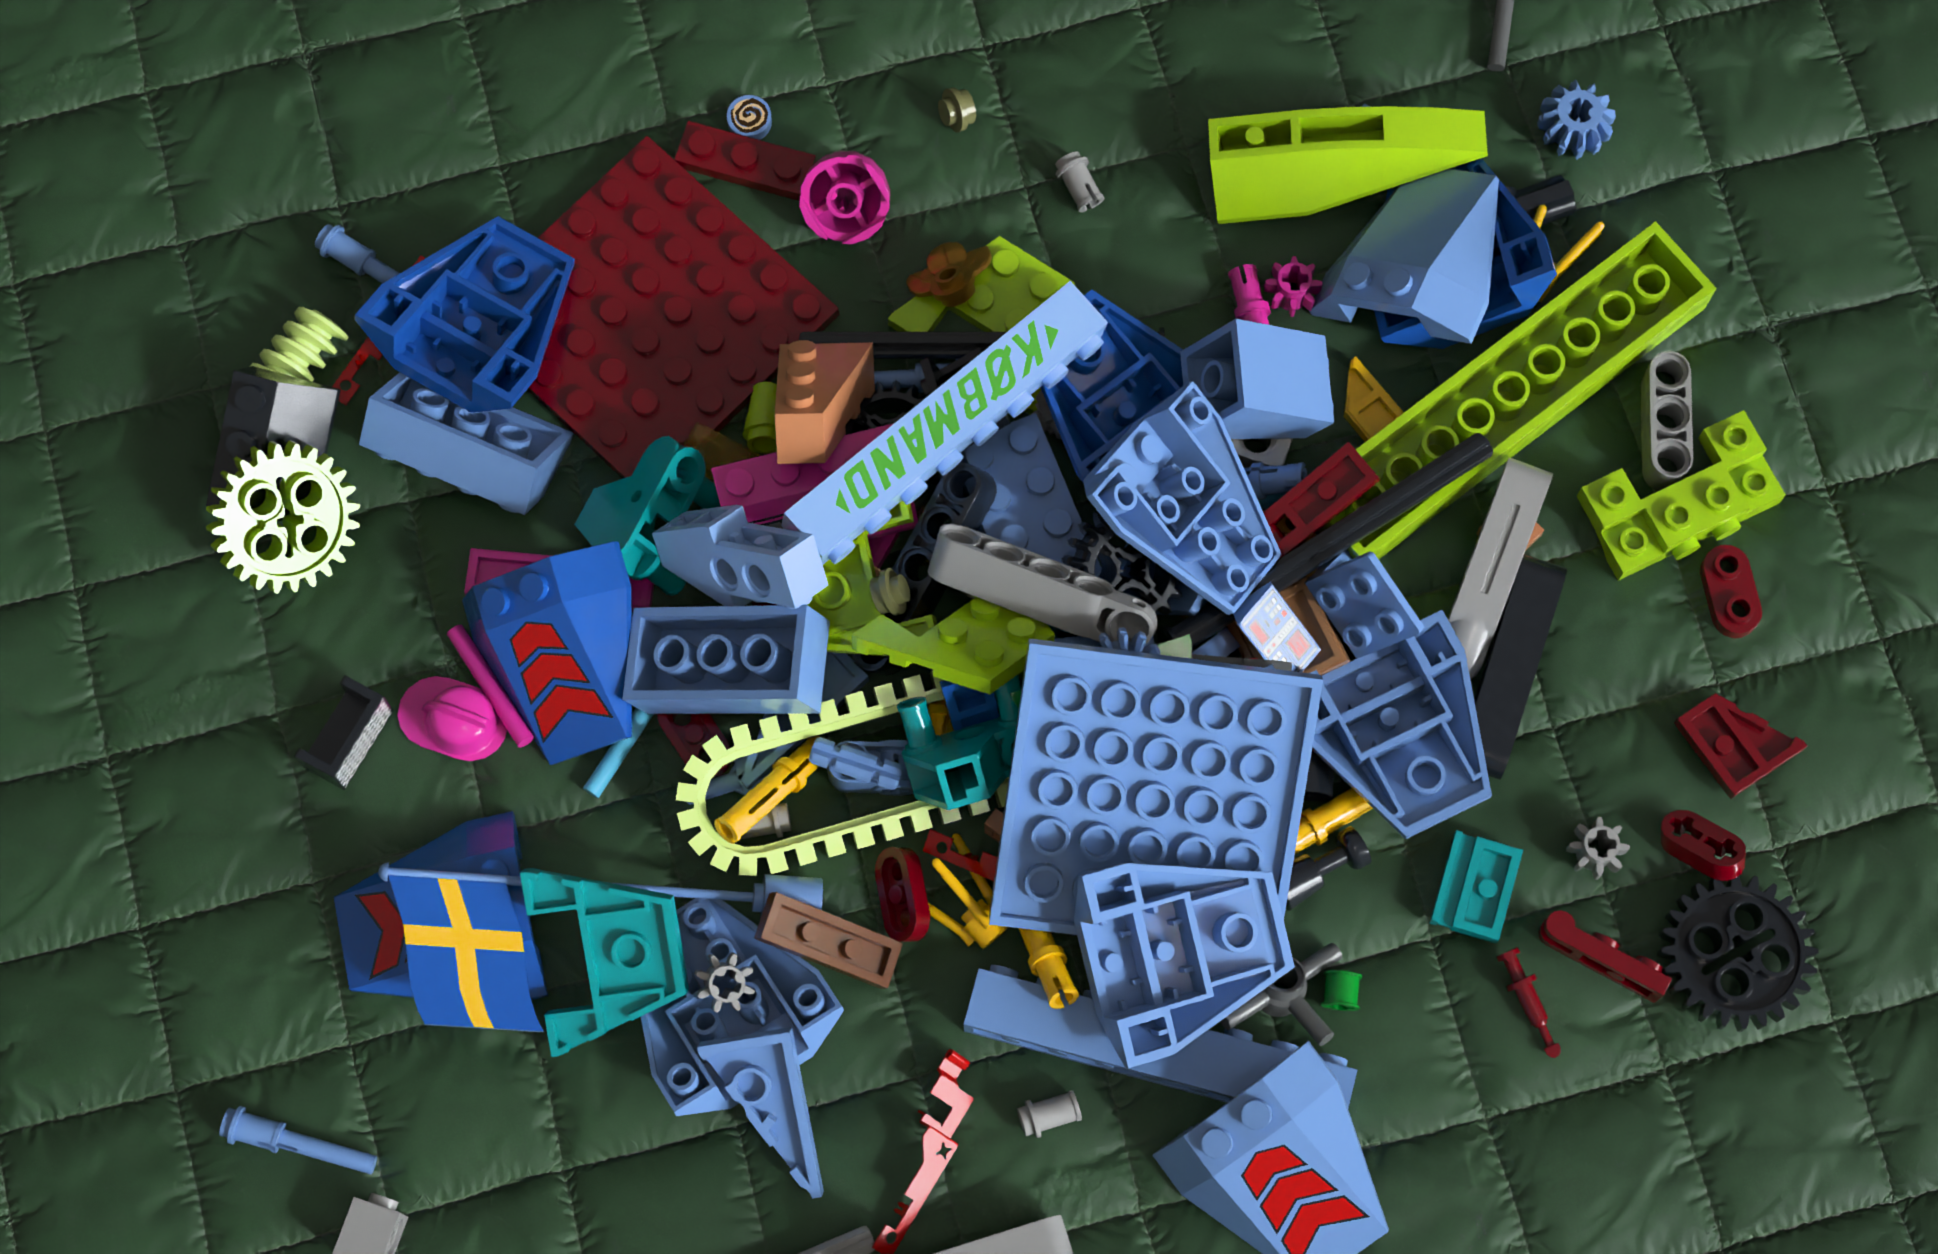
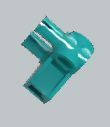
M663 436L648 446L632 476L594 488L574 525L592 546L618 541L628 576L633 580L647 578L662 589L666 595L673 596L683 589L686 581L662 566L652 535L656 531L654 527L657 517L668 523L688 511L692 501L702 509L721 506L715 483L705 476L706 464L701 453L692 447L682 446L669 436Z
M1019 674L994 691L1000 713L998 718L945 734H935L927 708L926 697L910 698L897 705L908 741L901 754L914 797L917 800L945 810H951L991 798L1002 782L1009 777L1013 752L1011 745L1014 743L1019 710L1013 703L1010 693L1022 689ZM958 767V770L949 772L946 774L944 772V770Z

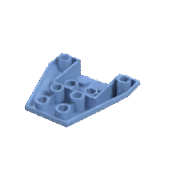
M1193 381L1184 385L1135 422L1083 480L1086 497L1116 535L1227 615L1235 613L1282 555L1221 416Z
M695 898L676 910L690 990L686 995L641 1016L651 1075L676 1116L726 1110L739 1104L726 1091L725 1082L708 1060L703 1061L699 1056L697 1046L700 1042L792 1027L799 1065L814 1056L844 1011L818 969L800 956L754 939L758 926L723 900ZM733 952L737 954V963L735 965L737 969L745 966L753 968L754 971L744 978L745 985L751 987L755 992L749 995L743 993L738 998L741 1010L737 1011L730 1003L723 1002L721 1009L717 1013L712 1010L713 996L709 995L706 998L700 999L696 996L695 993L705 986L704 980L697 977L694 972L695 970L706 972L712 966L709 962V954H713L718 958L719 962H726L728 955ZM727 970L724 976L716 975L713 979V984L719 988V995H722L725 988L733 989L736 985V981L729 976L730 970Z

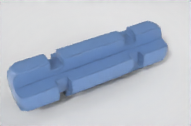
M821 737L815 739L809 755V761L812 764L826 769L830 765L834 767L835 772L868 783L873 779L878 781L877 786L890 790L897 788L903 772V766L900 763L888 759L881 762L878 761L879 756L843 744L841 748L834 746V741Z

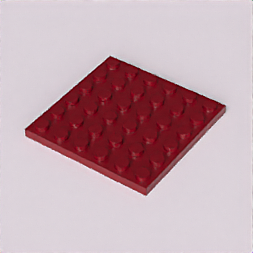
M646 136L538 237L540 240L575 258V262L538 376L527 390L623 479L632 476L648 446L660 437L669 436L682 446L692 447L700 451L750 402L755 384L771 382L778 375L780 344H790L798 341L802 332L824 331L840 315L839 308L651 138Z

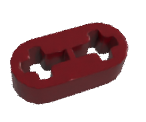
M1689 810L1672 811L1661 822V845L1671 856L1716 880L1728 881L1742 874L1745 868L1746 846L1735 834ZM1685 831H1689V832H1691V835H1689V834H1687V833H1684V832H1685ZM1674 832L1677 833V834H1680L1681 836H1680V837L1675 836V835H1674ZM1726 853L1731 854V855H1732V858L1729 857V856H1724V855H1725ZM1715 855L1719 857H1724L1721 860L1715 858Z

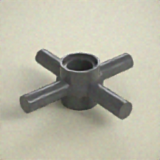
M1330 943L1301 962L1293 958L1295 967L1274 982L1283 984L1289 989H1281L1271 984L1222 1019L1220 1023L1225 1029L1230 1030L1260 1010L1274 1017H1284L1292 1013L1319 1046L1325 1045L1332 1039L1334 1032L1304 999L1307 991L1306 981L1341 960L1342 953L1336 944Z

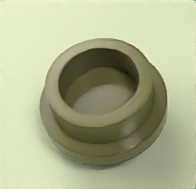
M955 87L947 88L943 91L942 100L938 102V111L943 124L950 126L957 133L965 131L967 126L973 124L976 120V108L971 94L966 89L958 90Z
M887 568L881 570L879 576L871 579L870 592L877 610L881 614L891 613L895 616L903 614L906 610V602L910 601V589L904 576L901 574L897 575L893 569Z

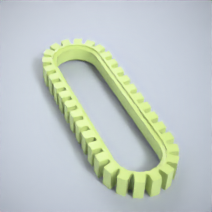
M931 671L929 675L933 689L925 691L920 674L905 678L901 681L905 697L897 700L892 683L874 687L873 693L877 705L867 708L863 691L846 695L844 699L848 714L841 716L838 715L834 699L821 703V712L818 714L820 722L810 724L807 714H787L792 730L785 732L780 731L776 715L759 720V725L763 738L753 741L747 724L730 728L734 746L728 750L724 747L718 736H714L702 745L711 761L707 764L692 755L683 771L698 779L697 784L678 782L676 801L694 803L693 809L677 813L681 831L698 826L701 829L688 843L699 856L712 845H715L717 850L710 862L712 866L726 872L733 857L736 856L739 857V875L757 876V858L766 857L771 874L788 870L784 852L792 849L796 851L800 866L816 862L817 857L813 847V843L824 841L828 858L846 853L842 835L852 832L856 849L874 845L875 841L871 827L875 825H881L885 841L902 837L904 833L899 818L909 816L913 833L933 828L928 810L934 808L938 809L942 824L961 820L959 808L945 810L918 800L766 845L744 847L724 840L715 831L707 816L706 794L710 781L722 766L741 757L899 713L897 705L910 698L926 697L927 704L944 700L940 681L943 680L933 677V671ZM1024 671L1019 673V680L1023 679ZM1009 777L1002 782L994 793L998 808L1005 807ZM987 799L967 805L970 816L990 811Z

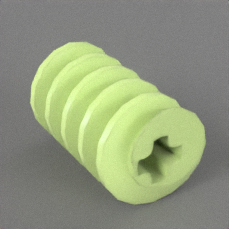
M298 307L294 314L299 324L287 321L282 326L287 337L275 335L271 340L277 352L263 349L259 355L265 366L252 363L249 367L255 366L313 382L314 377L307 367L310 364L321 369L326 366L319 355L320 351L335 355L337 350L330 339L336 337L346 341L349 338L336 323L315 309L310 310L305 307Z

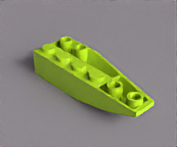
M1397 106L1337 107L1208 119L1210 164L1218 224L1308 216L1488 156L1485 112L1479 110Z

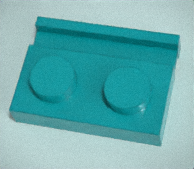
M1456 830L1452 838L1429 924H1438L1450 928L1452 931L1496 944L1500 939L1523 850L1477 836L1475 838Z

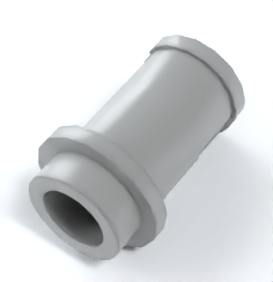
M1076 151L1063 156L1055 163L1058 169L1055 175L1057 179H1063L1077 205V210L1085 212L1087 211V204L1091 210L1103 202L1104 196L1100 193L1087 168L1089 164L1088 158L1081 157L1080 153Z
M787 803L777 804L766 816L741 836V839L775 833L779 838L783 837V832L792 831Z
M1073 1090L1036 1103H1032L1029 1099L1025 1101V1106L1017 1108L1019 1121L1025 1136L1034 1134L1036 1138L1041 1137V1131L1082 1120L1080 1107Z

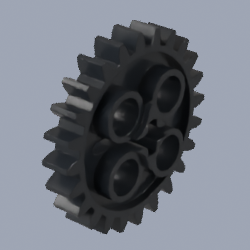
M1739 876L1728 880L1726 887L1722 881L1711 878L1709 880V892L1703 885L1697 883L1691 888L1694 900L1683 894L1676 900L1682 912L1670 910L1666 914L1665 918L1674 928H1663L1658 935L1663 940L1670 942L1669 946L1663 947L1657 952V956L1671 959V964L1664 968L1662 973L1666 976H1675L1678 981L1670 988V994L1682 991L1686 993L1687 997L1683 1002L1682 1009L1686 1010L1694 1004L1701 1007L1698 1021L1702 1022L1711 1014H1715L1717 1029H1723L1730 1019H1733L1737 1032H1742L1747 1029L1750 1018L1757 1030H1760L1767 1026V1015L1777 1023L1785 1018L1782 1006L1791 1011L1800 1006L1798 999L1793 993L1805 995L1810 992L1811 987L1801 977H1812L1818 970L1814 966L1805 963L1806 959L1812 958L1819 953V949L1805 946L1804 942L1815 931L1808 928L1800 929L1798 923L1806 916V912L1790 913L1788 908L1793 900L1791 895L1785 897L1780 902L1774 898L1777 890L1776 884L1773 883L1762 892L1759 890L1757 876H1753L1745 887H1742ZM1737 909L1747 911L1753 917L1754 929L1752 931L1744 930L1737 925L1734 918ZM1766 930L1773 932V938L1754 947L1743 957L1735 958L1709 975L1702 974V967L1718 960L1732 948L1742 946ZM1695 933H1704L1712 939L1714 943L1713 954H1704L1696 948L1694 944ZM1762 951H1771L1779 957L1781 962L1779 972H1771L1764 967L1761 961ZM1722 974L1732 975L1739 981L1741 986L1739 996H1731L1722 989L1720 984Z

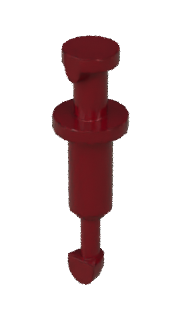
M1518 947L1496 956L1498 962H1504L1513 983L1505 986L1507 992L1515 991L1530 1025L1538 1028L1544 1040L1546 1054L1551 1058L1558 1057L1561 1053L1559 1043H1554L1546 1026L1548 1016L1532 984L1533 981L1537 980L1536 974L1526 976L1516 955L1520 953Z

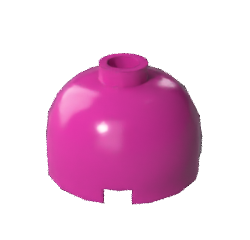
M839 150L823 156L808 170L801 185L799 207L806 224L819 237L826 240L830 238L834 241H842V244H854L869 239L882 227L890 208V187L884 171L872 158L857 151Z

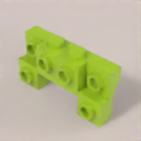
M1744 410L1703 429L1699 435L1698 440L1711 460L1712 466L1640 500L1623 468L1581 487L1576 497L1593 525L1604 550L1606 560L1618 581L1671 555L1676 560L1682 559L1701 547L1700 541L1713 535L1717 541L1730 536L1741 528L1740 522L1779 504L1785 497V492L1763 457L1767 448Z

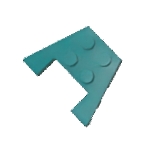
M534 868L523 869L520 872L527 916L577 910L593 1005L553 1009L545 1013L544 1017L551 1057L563 1055L569 1052L570 1049L588 1040L591 1041L598 1038L607 1031L629 1020L633 1021L688 993L690 989L674 895Z

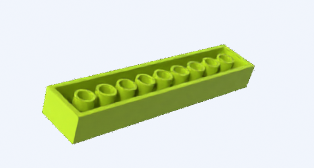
M1655 221L1358 447L1356 451L1376 473L1380 481L1318 532L1321 533L1475 433L1485 436L1493 449V454L1490 458L1347 549L1353 559L1368 552H1373L1378 559L1382 558L1504 464L1508 457L1512 458L1703 311L1717 288Z

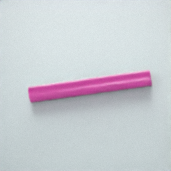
M457 625L447 632L448 638L492 704L511 737L519 748L528 745L534 739L533 734L464 626Z

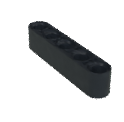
M963 462L942 476L892 568L897 575L901 574L904 576L910 589V601L906 602L908 605L907 614L900 622L891 613L885 614L886 617L895 623H901L933 614L947 585L934 580L929 574L920 581L918 578L919 566L927 559L929 562L931 561L940 527L945 520L951 518L953 524L978 531L997 493L996 483L989 473ZM974 477L976 481L975 489L970 496L964 498L962 490L964 483L969 478ZM851 654L854 663L860 669L880 675H893L903 668L902 666L889 663V656H884L880 662L875 663L873 655Z
M1525 554L1499 620L1474 699L1488 776L1501 780L1515 742L1567 575V568Z

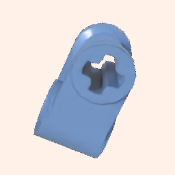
M844 741L835 745V747L841 748L843 744L879 756L878 761L884 762L885 759L897 760L903 766V772L897 788L890 790L877 786L878 781L873 779L868 783L850 776H844L835 772L833 766L828 765L829 781L837 790L846 793H879L893 796L913 794L901 754L908 741Z

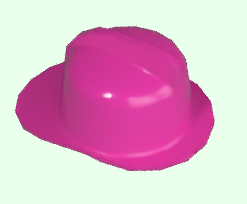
M433 676L421 679L409 687L400 700L397 714L400 728L410 741L423 748L455 759L475 761L485 759L499 749L506 738L507 729L481 688L451 678Z

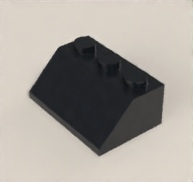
M255 366L234 370L206 506L220 504L221 498L213 494L211 488H226L228 483L221 476V471H228L235 475L239 470L235 465L234 458L237 456L249 463L252 461L250 448L253 446L267 455L269 441H274L281 446L284 453L285 446L290 440L299 444L300 453L308 444L318 449L317 458L323 453L327 454L341 389ZM282 477L276 479V488L279 492ZM310 480L303 481L298 485L295 494L297 501L305 499L311 491ZM265 488L257 489L252 493L249 503L251 508H257L263 504L266 498ZM284 508V517L290 515V511Z

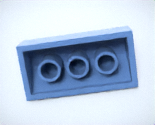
M399 372L369 397L359 445L374 451L381 458L396 460L415 468L421 475L436 477L455 485L466 494L478 495L495 502L506 511L526 515L544 497L572 441L574 433L513 407L511 409L471 413Z

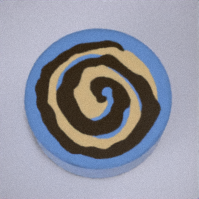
M744 95L735 99L727 110L729 131L758 140L763 139L769 133L772 126L771 110L768 104L762 98L754 95Z

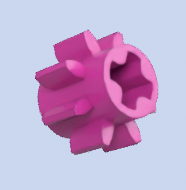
M1293 256L1291 262L1283 267L1275 262L1271 272L1275 279H1267L1264 286L1265 292L1274 293L1271 308L1276 309L1280 306L1289 311L1290 317H1294L1296 310L1303 306L1311 311L1315 303V299L1311 294H1318L1322 289V281L1312 280L1315 265L1310 264L1306 266L1299 263L1296 256ZM1290 282L1296 283L1297 291L1290 290Z

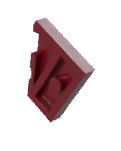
M1716 693L1677 718L1674 722L1675 726L1730 800L1807 747L1804 740L1796 736L1792 739L1768 726L1769 722L1753 713L1741 711L1735 703Z

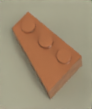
M798 340L790 344H780L775 402L777 464L826 463L846 434L845 425L849 419H856L860 414V404L863 399L871 398L875 392L873 342L815 344L808 340Z

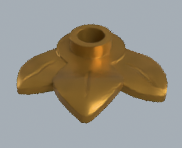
M958 242L940 244L928 255V267L909 275L906 280L907 287L916 297L933 295L936 300L941 301L947 307L963 304L973 296L975 292V277L989 266L992 259L991 252L988 246L979 247L967 253Z

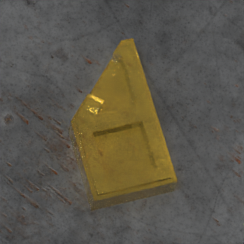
M698 421L684 446L692 447L701 453L706 464L705 476L713 482L714 478L711 468L762 456Z

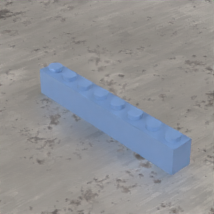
M991 965L989 971L978 969L964 1021V1032L1223 1102H1229L1262 1078L1270 1068L1299 1048L1297 1045L1273 1040L1271 1046L1252 1041L1253 1035L1251 1033L1235 1028L1225 1029L1224 1034L1207 1030L1174 1055L1128 1069L1124 1067L1096 1015L1091 990H1084L1083 996L1079 995L1077 1000L1071 1005L1068 1004L1063 990H1059L1058 992L1065 1008L1054 1009L1048 1003V998L1039 977L1036 983L1018 979L1017 971L1000 965ZM1319 1053L1320 1057L1338 1079L1347 1107L1349 1108L1357 1069L1346 1067L1348 1060L1327 1053Z

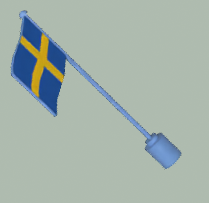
M389 862L382 864L378 874L383 881L388 882L389 878L404 927L410 988L424 1025L544 1032L537 1019L529 994L522 931L507 885L522 886L520 876L389 867ZM764 874L763 883H754L753 892L613 883L674 895V897L752 902V912H760V919L768 895L772 892H778L822 910L823 879L814 877Z

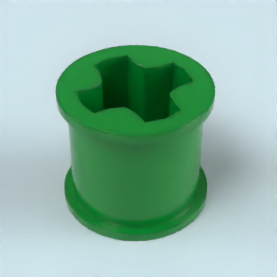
M1343 970L1324 971L1326 980L1324 1002H1321V1006L1339 1011H1358L1360 1009V1006H1358L1359 982L1362 979V975Z

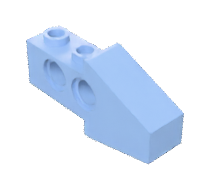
M742 505L686 511L652 533L662 566L723 606H745L753 601L757 603L767 602L786 606L789 609H797L801 605L809 604L815 594L829 586L813 534L748 523Z

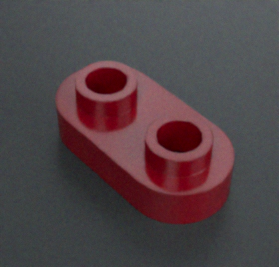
M1716 546L1707 553L1700 565V577L1710 615L1715 628L1721 634L1730 638H1742L1749 635L1757 627L1762 617V607L1750 562L1746 554L1735 546ZM1720 561L1730 562L1734 567V572H1724L1720 567ZM1732 605H1741L1746 611V616H1736L1732 612Z
M658 714V722L663 733L685 765L692 755L700 759V755L705 751L702 745L716 735L727 750L730 749L727 739L710 714H690L691 721L685 726H679L674 723L675 717L678 714ZM731 762L722 766L713 778L723 775L728 770Z
M886 848L879 854L875 864V879L885 930L890 938L898 942L919 941L927 933L930 924V911L919 857L910 848Z

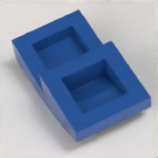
M940 681L953 731L999 717L994 693L989 695L949 681Z

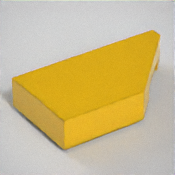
M1355 356L1349 364L1343 417L1366 442L1404 412Z

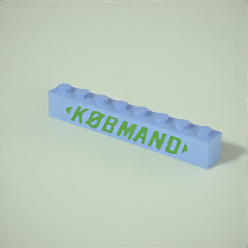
M1069 281L784 512L781 526L783 529L813 534L822 565L829 560L833 564H837L855 548L856 545L853 542L855 538L865 530L871 535L883 527L892 517L889 511L899 502L903 501L906 505H909L927 489L928 485L925 483L927 479L937 471L944 476L955 468L964 458L960 452L974 442L979 447L988 441L998 431L999 427L996 423L1009 413L1015 418L1034 401L1031 394L1043 384L1047 389H1050L1061 381L1069 372L1066 366L1079 356L1084 361L1093 355L1104 343L1101 336L1108 322L1077 287Z

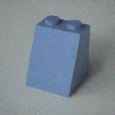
M1234 319L1180 351L1183 386L1191 381L1197 385L1221 416L1231 439L1307 438L1334 423L1329 360L1324 335Z

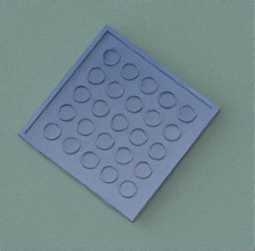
M1029 638L989 912V925L1077 935L1074 914L1079 875L1121 863L1272 872L1284 920L1323 686L1322 676Z

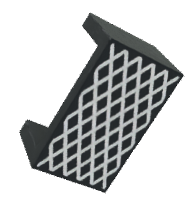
M344 675L339 683L345 690V694L309 752L298 748L294 755L305 769L343 790L348 786L394 711L384 696Z

